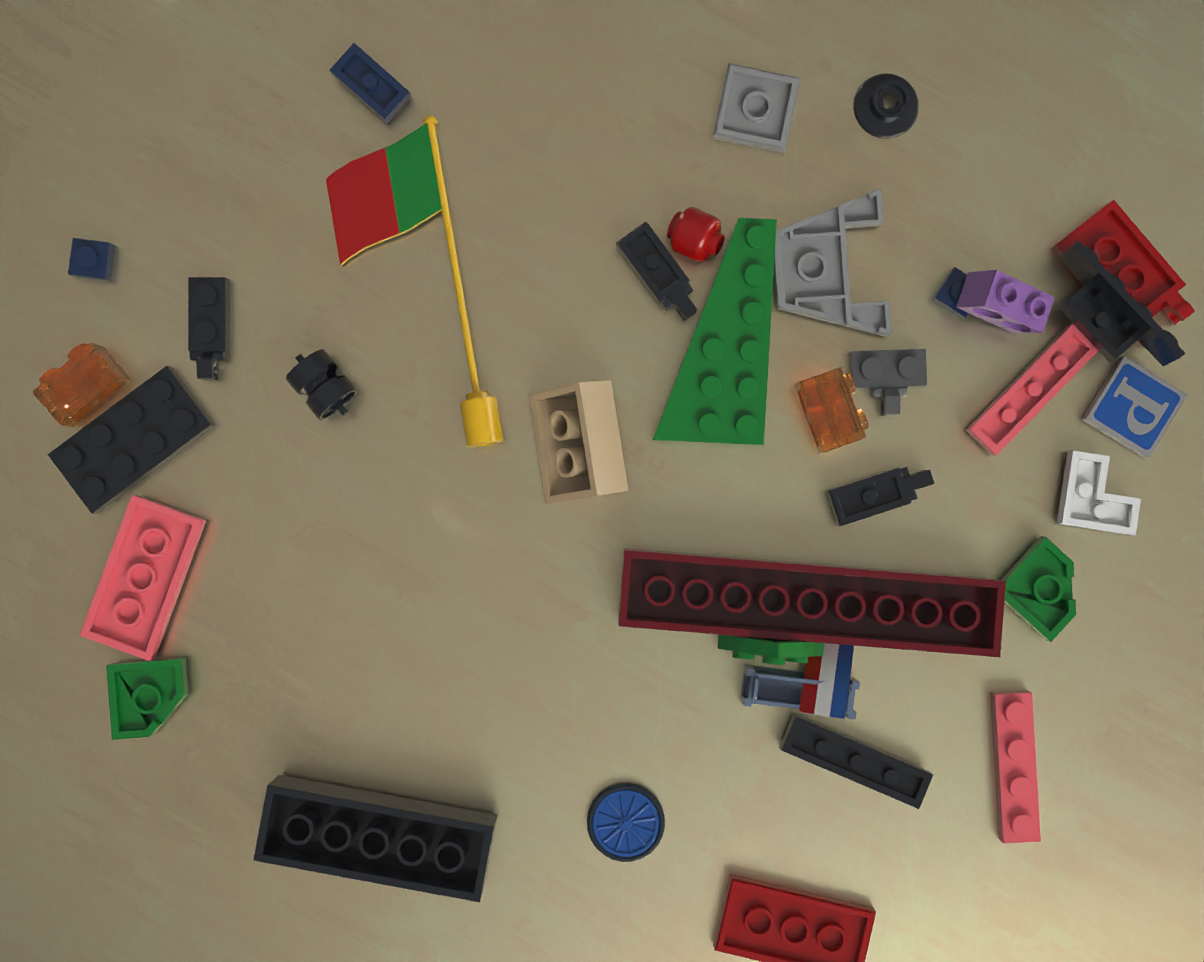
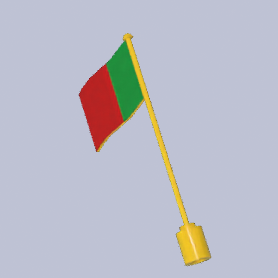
M429 115L424 118L423 126L401 140L350 161L326 178L339 262L342 266L350 258L366 248L409 232L442 211L473 391L466 394V401L459 403L467 448L494 445L504 442L497 398L489 397L488 391H480L435 130V124L438 121L434 116Z

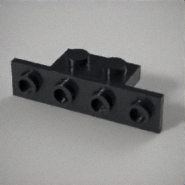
M1078 240L1060 256L1085 285L1058 308L1109 363L1116 360L1137 340L1162 366L1181 358L1185 354L1178 346L1176 337L1169 331L1163 330L1152 318L1150 310L1144 304L1137 302L1125 290V285L1119 277L1110 274L1099 262L1097 254L1091 248L1084 246Z

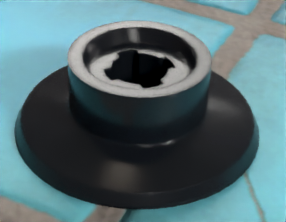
M883 73L874 75L861 84L854 97L853 109L855 118L864 131L877 138L890 139L906 133L913 126L919 112V101L914 88L908 81L898 75ZM889 97L893 100V107L887 109L884 107L883 99H888Z

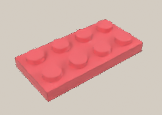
M132 495L80 636L148 661L154 660L207 520L142 496Z

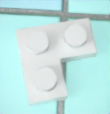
M1074 450L1067 451L1057 524L1136 536L1141 499L1105 493L1110 456Z

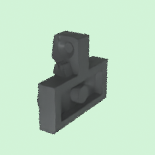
M926 349L851 351L849 353L850 389H871L872 397H880V416L899 415L900 396H907V388L927 386Z

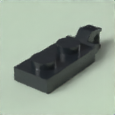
M646 221L616 242L617 248L659 305L661 304L666 311L673 306L683 321H686L696 313L697 308L687 296L693 292L689 284V278Z
M188 277V351L190 352V360L196 361L197 379L219 380V361H226V353H230V281L226 277Z
M908 467L879 473L826 492L837 525L843 526L911 504L912 500L918 499L915 490L935 483L930 469L910 474Z

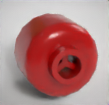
M689 207L683 212L678 211L673 216L667 230V238L670 239L671 249L696 262L705 261L711 254L716 256L720 252L725 240V235L721 234V221L717 217L695 207Z

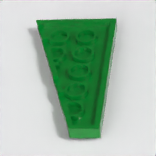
M737 219L652 440L764 445L777 219Z

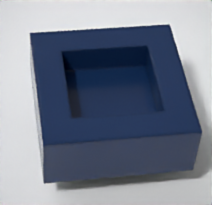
M73 238L68 275L110 282L115 245L109 242Z
M954 267L949 271L931 300L962 320L969 313L956 308L967 274Z

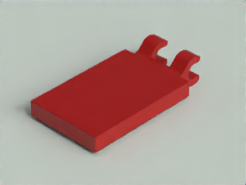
M1114 199L1051 248L1059 258L1078 240L1084 246L1091 248L1097 254L1099 262L1110 274L1116 275L1122 280L1125 290L1137 302L1144 304L1150 310L1152 317L1163 310L1167 320L1172 325H1176L1179 321H1184L1195 312L1191 304L1178 292L1186 285L1185 282ZM1060 258V260L1065 264V266L1070 270V272L1076 277V279L1081 283V285H1082V286L1085 285V283H1084V282L1070 269V267Z

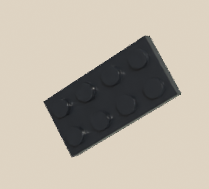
M165 366L47 455L91 514H98L212 429L215 424L174 369L170 366Z

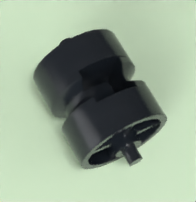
M320 349L306 358L302 354L296 356L295 359L299 363L287 374L286 381L299 395L307 394L306 404L320 421L338 411L342 416L346 415L349 411L345 406L354 398L358 390L345 375L337 376L335 374L337 365L324 349Z

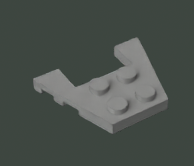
M882 189L874 190L863 197L853 201L850 200L838 205L834 209L819 215L816 214L776 231L774 259L776 309L881 336L892 334L890 300L851 303L845 228L881 226L884 223Z

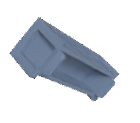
M745 664L740 701L743 706L751 707L752 703L799 709L803 683L819 684L824 681L805 679V672ZM850 677L845 716L848 719L856 720V711L853 710L855 689L859 690L860 682Z

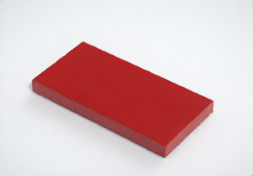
M730 874L713 947L715 951L761 962H865L876 911L873 907Z

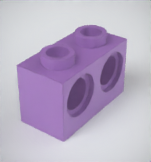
M999 270L975 271L967 273L956 308L1012 333H1043L1055 297Z

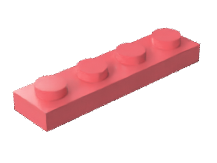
M1073 323L1069 324L966 431L992 456L998 455L1098 350Z
M1028 690L990 692L999 840L1004 844L1041 842L1032 692Z

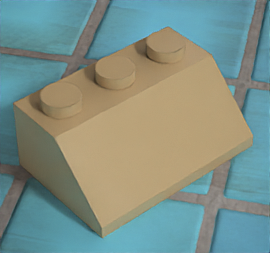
M611 380L577 382L529 395L546 504L629 491Z

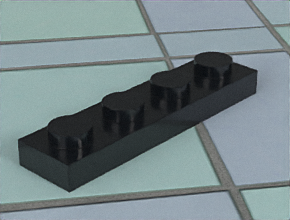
M794 713L779 746L783 752L917 809L920 808L933 778V774L930 771Z

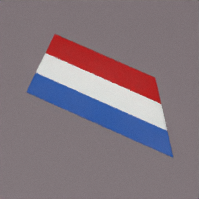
M824 643L823 656L808 657L804 678L824 682L819 684L803 683L799 712L845 719L854 652L853 645Z

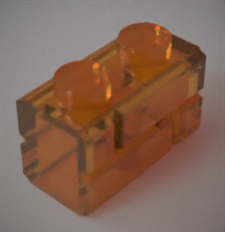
M83 343L73 348L67 356L70 360L60 368H52L45 372L39 378L41 384L33 390L35 397L62 426L75 427L131 380L104 347L94 343H89L88 345Z
M842 367L794 384L819 454L867 438L864 430L869 428L866 415L862 408L856 409L852 395L856 394L855 384L849 373H843Z

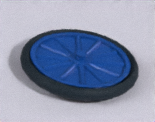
M630 783L617 784L602 791L592 802L587 816V830L590 840L596 849L604 856L620 862H633L649 855L660 843L665 828V815L657 798L649 790Z

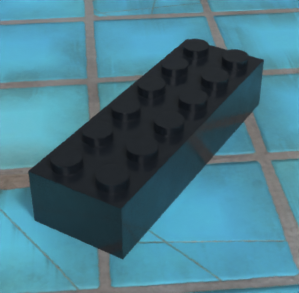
M278 775L267 785L253 861L480 902L485 887L498 815Z

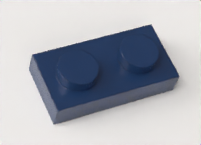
M355 43L349 47L329 70L338 81L386 123L412 97L403 85Z

